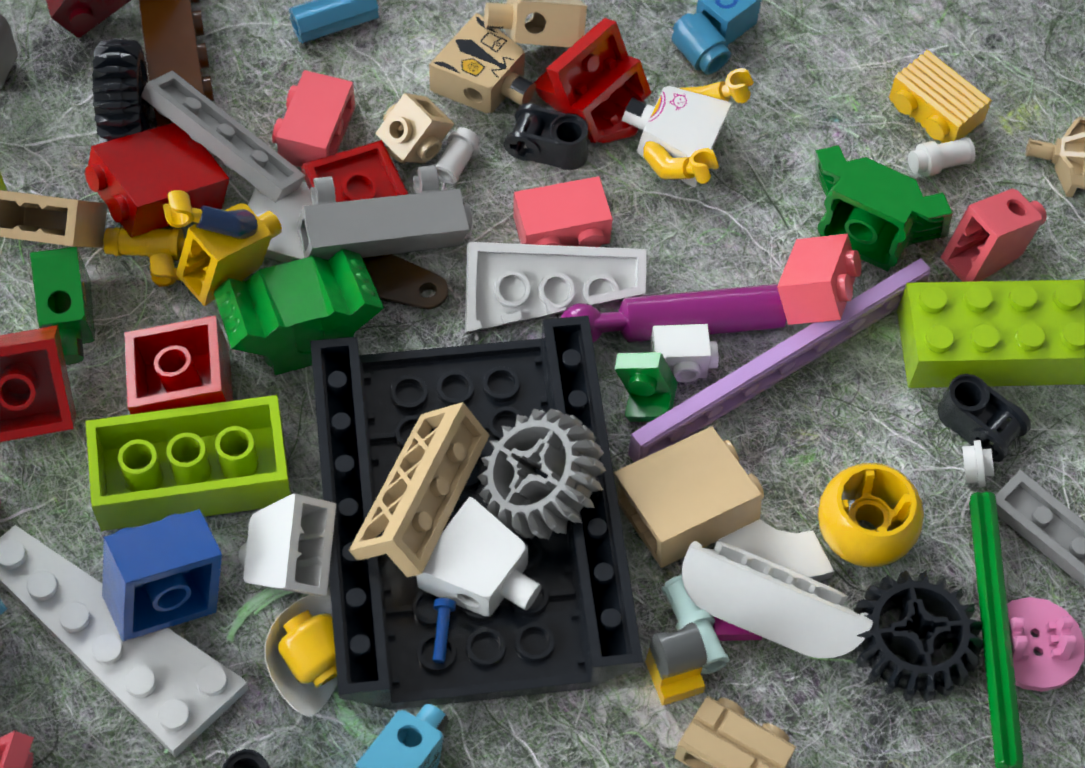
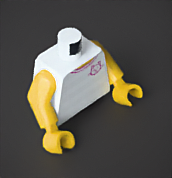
M739 68L727 75L726 82L720 81L705 86L684 88L666 86L663 88L655 106L631 97L622 121L643 130L637 152L648 162L661 179H680L686 184L696 187L697 183L705 184L711 179L709 169L716 170L719 168L716 155L712 149L732 104L728 102L730 97L732 96L738 103L747 102L751 96L748 86L753 85L754 82L748 70Z

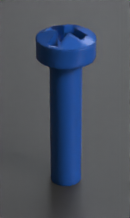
M446 597L434 600L433 608L438 611L432 661L436 663L445 662L450 612L456 610V601Z

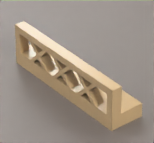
M463 402L420 415L349 549V552L357 561L387 554L406 577L423 573L490 436ZM383 532L381 537L376 538V536Z

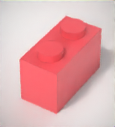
M304 70L298 85H292L288 92L287 111L284 118H278L273 129L272 141L277 144L278 154L292 165L302 167L304 163L337 154L355 109L353 82Z
M599 176L514 192L513 218L521 244L600 247L610 243L613 218Z
M848 234L796 239L777 286L788 325L841 320L847 301L852 300L855 278L861 275V258L857 250H852Z

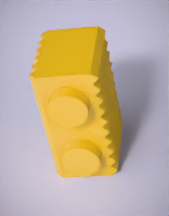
M927 49L918 59L915 58L912 63H909L906 68L904 67L901 72L897 73L889 95L890 101L893 102L899 112L909 115V117H914L915 121L921 123V126L925 128L930 137L940 140L941 143L960 140L968 135L985 120L992 99Z

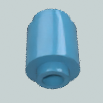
M703 13L685 14L675 23L671 41L697 71L702 70L705 75H711L728 62L731 57V52L728 50V42Z

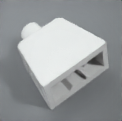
M291 494L253 513L249 520L247 542L239 550V560L244 567L243 579L245 583L321 597L327 596L336 503L299 494Z
M472 497L466 500L442 532L423 573L416 575L418 588L439 598H450L456 601V605L485 617L493 614L504 597L522 609L528 610L541 590L539 583L523 574L528 564V547Z

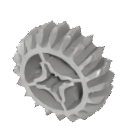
M534 409L530 418L517 415L514 428L502 426L504 436L501 440L490 441L494 449L492 455L481 458L488 469L477 476L481 484L485 486L479 495L488 504L486 509L510 531H514L523 538L532 539L534 536L549 540L552 531L566 534L567 521L582 523L579 512L583 507L595 508L590 496L592 492L603 490L600 482L595 478L606 471L603 463L598 461L604 452L601 450L600 445L595 443L596 437L594 433L582 425V422L573 415L569 416L550 409L547 413L543 410ZM538 469L546 473L548 478H543L536 474L535 470Z

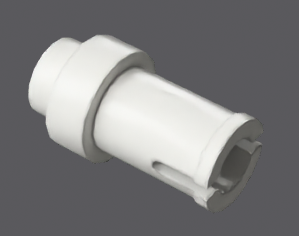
M969 137L937 144L934 141L917 145L916 150L909 152L908 164L914 174L921 173L924 177L937 175L945 168L973 164L976 157L975 146Z

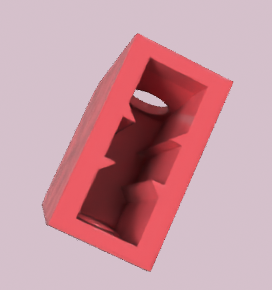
M1013 188L975 202L968 206L940 258L962 282L982 281L1015 261L1024 253L1039 226L1045 223L1047 218L1046 211L1041 203L1035 200L1029 202L1018 190Z

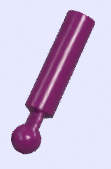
M778 284L624 298L619 310L616 312L600 313L591 305L578 303L567 308L561 318L589 316L593 343L599 339L602 333L617 331L621 332L628 343L651 341L653 326L708 324L709 335L778 329L784 328L786 324V316L777 288Z

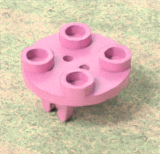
M1027 597L1009 602L1007 607L1016 686L1022 689L1044 692L1067 685L1075 677L1084 661L1085 640L1078 623L1064 608L1049 600ZM1030 632L1036 633L1038 637H1033ZM1033 651H1038L1041 656L1035 655Z

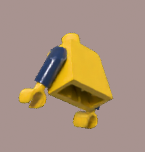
M181 190L171 191L168 193L169 204H163L165 218L169 225L181 228L189 225L191 222L196 224L188 228L177 268L174 267V260L170 254L158 253L150 256L151 279L154 284L160 287L172 285L176 280L182 281V286H186L201 304L206 306L215 300L213 292L228 278L242 281L260 268L270 240L282 232L281 223L273 212L268 210L257 216L244 203L236 204L226 210L202 205L200 209L192 208L188 193Z

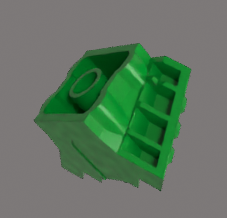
M839 145L815 150L817 178L826 196L824 205L827 209L817 225L820 237L848 234L852 250L859 252L861 260L887 272L897 264L902 253L909 245L948 237L953 213L944 193L923 197L916 179L867 157L846 162Z
M346 249L339 250L329 260L310 256L260 269L246 282L228 278L213 292L231 349L262 355L268 366L273 368L275 376L312 366L311 341L353 337L357 330L384 309L361 254Z

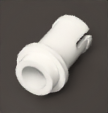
M460 127L457 131L450 133L448 136L449 144L438 163L435 164L438 178L448 184L457 183L469 159L476 156L480 151V138L476 133L464 127Z

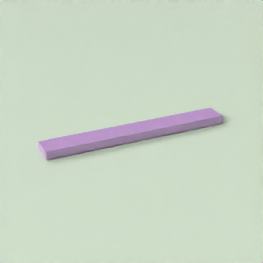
M922 258L916 260L847 302L841 320L814 322L631 433L629 457L633 462H636L690 437L892 313L898 308L906 283L927 282L931 268Z

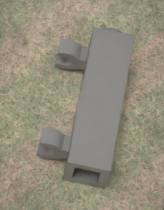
M432 165L417 168L418 176L413 177L416 194L336 202L335 187L332 176L314 178L315 187L310 188L313 205L303 206L297 224L304 258L315 256L329 260L341 249L360 253L362 258L460 246L468 231L472 228L471 208L468 203H463L460 189L439 191L438 172L436 166Z

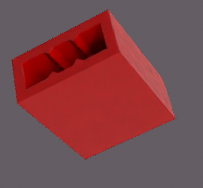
M175 123L91 146L88 166L85 169V177L90 189L99 194L108 206L111 217L114 221L120 222L131 238L155 229L170 226L165 218L163 204H169L168 193L174 190L188 193L192 208L200 209L202 205L222 209L230 180L202 144L191 139L189 134Z

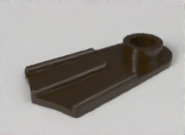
M393 254L362 258L378 296L382 301L429 310L442 305L448 297L447 282L438 274ZM430 289L436 292L432 297L421 296V293L425 290Z

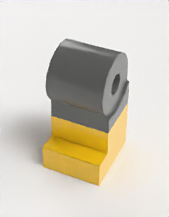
M693 622L688 623L682 629L673 633H655L652 636L645 662L661 705H667L704 693L705 683L701 676L703 665L707 663V655L702 636L696 624Z

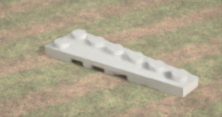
M16 525L0 537V584L175 758L249 690L247 682L242 677L169 628L123 642L102 597L101 582Z

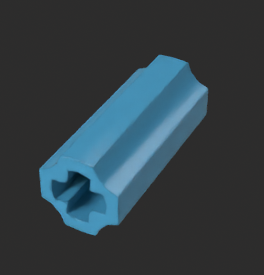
M312 0L288 8L293 30L300 43L379 18L377 0Z

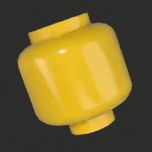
M306 610L285 623L283 627L287 634L280 640L278 651L295 679L302 684L313 682L316 688L337 677L332 615L322 613L313 617L310 611Z

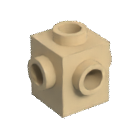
M404 93L400 100L387 110L383 118L384 122L375 134L387 145L386 149L389 155L396 161L403 164L406 162L425 164L438 154L442 147V140L454 126V123L428 97Z

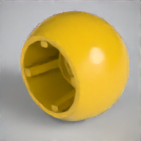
M862 463L848 467L839 472L828 483L820 498L818 521L822 536L835 554L853 565L882 567L892 564L903 558L917 543L922 532L924 510L916 487L903 473L888 465ZM855 499L849 509L848 501ZM857 521H869L876 529H865Z

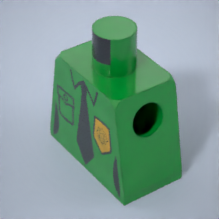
M77 247L30 252L39 328L58 325L66 365L82 362L84 360L83 344L95 341L91 280Z

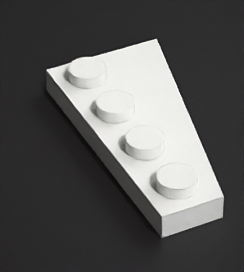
M468 242L465 333L562 313L570 306L578 303L595 306L623 300L624 298L642 296L646 294L647 249Z

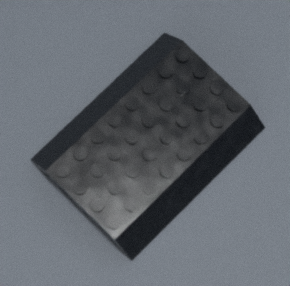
M589 316L544 319L542 321V338L366 355H359L357 337L311 341L323 500L336 503L329 581L338 695L340 699L389 710L423 707L425 704L435 706L591 689L643 666ZM463 402L490 435L445 528L469 497L475 499L485 509L487 508L488 504L479 495L485 486L481 484L477 476L487 471L488 467L484 465L481 458L492 455L494 449L490 441L501 440L504 436L502 426L514 428L517 415L530 418L534 409L543 410L546 413L553 409L569 416L573 415L582 422V425L594 433L596 437L595 443L600 445L601 450L604 452L598 461L603 463L606 471L595 478L600 482L603 490L592 492L590 496L595 508L583 507L579 512L582 523L567 521L566 534L552 531L549 540L534 536L532 539L523 538L513 531L528 547V564L523 574L541 585V590L536 600L528 610H524L504 597L489 617L456 605V610L450 612L445 662H433L438 611L433 607L434 600L439 597L418 588L417 576L406 577L387 554L357 561L349 552L420 415ZM538 469L535 470L536 474L543 478H548L546 473ZM383 532L376 536V538L381 537Z

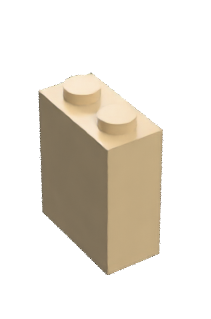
M0 190V237L66 246L103 248L107 205L105 203Z
M713 426L614 472L618 505L661 568L685 557L690 544L694 541H698L702 548L717 542L718 539L760 519L761 501L764 498V492L759 480L754 474L746 473L739 463L738 454L729 440L723 441Z

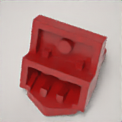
M604 18L546 68L547 71L534 82L537 95L558 112L578 115L586 121L588 125V139L594 144L596 142L608 144L634 137L639 128L622 121L626 107L631 97L645 103V99L652 93L641 61L628 56L617 22Z

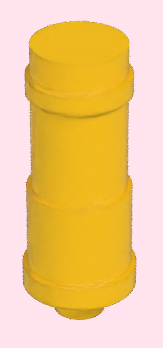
M123 227L105 229L103 246L105 254L114 256L131 255L148 256L150 258L154 254L167 253L172 255L173 260L179 261L186 238H184L183 230L178 228L173 230L155 229L131 238Z

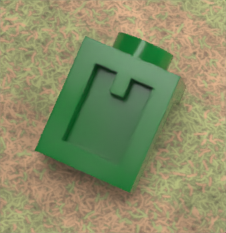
M617 353L614 370L629 393L625 410L627 420L629 422H651L671 410L678 382L662 353Z

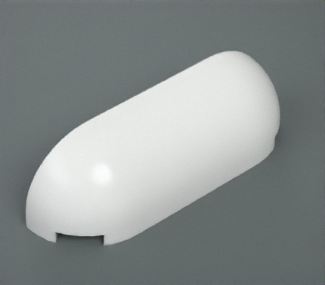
M694 541L690 544L682 565L683 584L688 596L700 609H704L716 618L801 654L814 658H835L845 655L864 641L865 638L858 637L857 635L870 631L873 625V621L864 616L869 615L868 613L857 614L844 605L848 596L842 592L735 546L717 541L714 549L702 548L698 541Z

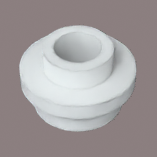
M975 440L972 446H962L966 484L978 482L979 487H985V477L994 476L991 448L982 449L981 440Z

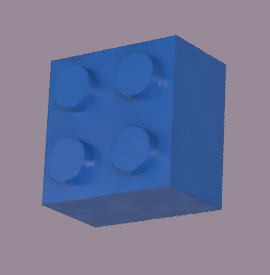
M200 509L184 514H172L160 521L136 528H123L114 534L104 536L102 597L123 642L217 612L222 553Z

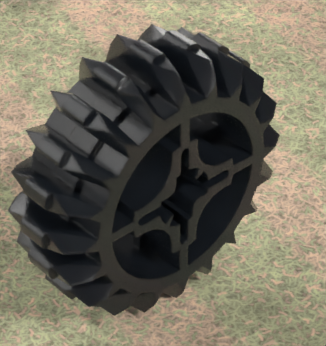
M110 38L109 41H99L92 61L93 106L99 142L103 143L149 130L151 104L141 97L145 85L148 83L146 61L141 45L138 41L124 38Z
M907 570L900 573L897 582L887 575L882 578L879 587L875 585L870 586L864 595L865 599L857 602L854 612L857 614L868 613L869 615L864 616L873 621L870 631L857 635L858 637L865 638L854 649V651L862 652L856 661L857 668L871 666L873 669L868 677L870 683L878 682L881 678L887 682L885 686L886 695L892 694L896 687L903 689V696L906 702L913 699L916 691H919L925 702L931 701L936 691L945 698L952 693L954 685L958 687L963 686L969 679L968 672H974L977 668L979 658L976 655L980 654L984 646V640L977 637L982 630V622L970 619L975 612V604L961 605L959 603L963 596L962 589L955 590L952 593L945 590L947 583L945 577L939 579L936 585L929 583L926 571L919 574L917 581H913ZM900 607L901 615L898 622L891 623L889 628L879 629V618L884 613ZM945 643H952V657L941 664L932 666L931 658L934 654V649H940ZM894 654L901 656L905 661L901 660Z

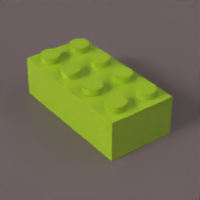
M1085 279L906 283L897 308V317L908 388L949 387L952 380L962 374L975 375L981 378L989 387L1085 385Z
M278 395L85 421L91 507L101 531L142 526L160 521L172 514H184L198 509L201 510L204 517L262 509L291 495Z

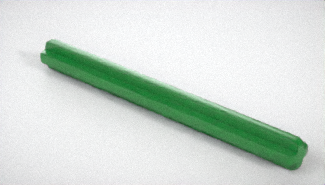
M976 492L971 494L969 506L980 618L982 622V638L984 640L983 648L995 767L1022 768L1024 757L996 496L992 492Z

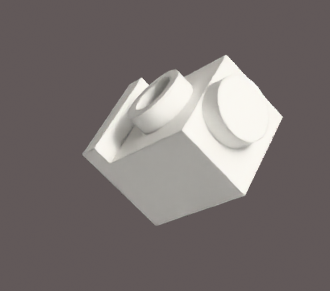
M708 324L653 326L649 350L650 352L662 353L678 382H692L698 378H707L708 369L718 368L717 341L709 340Z

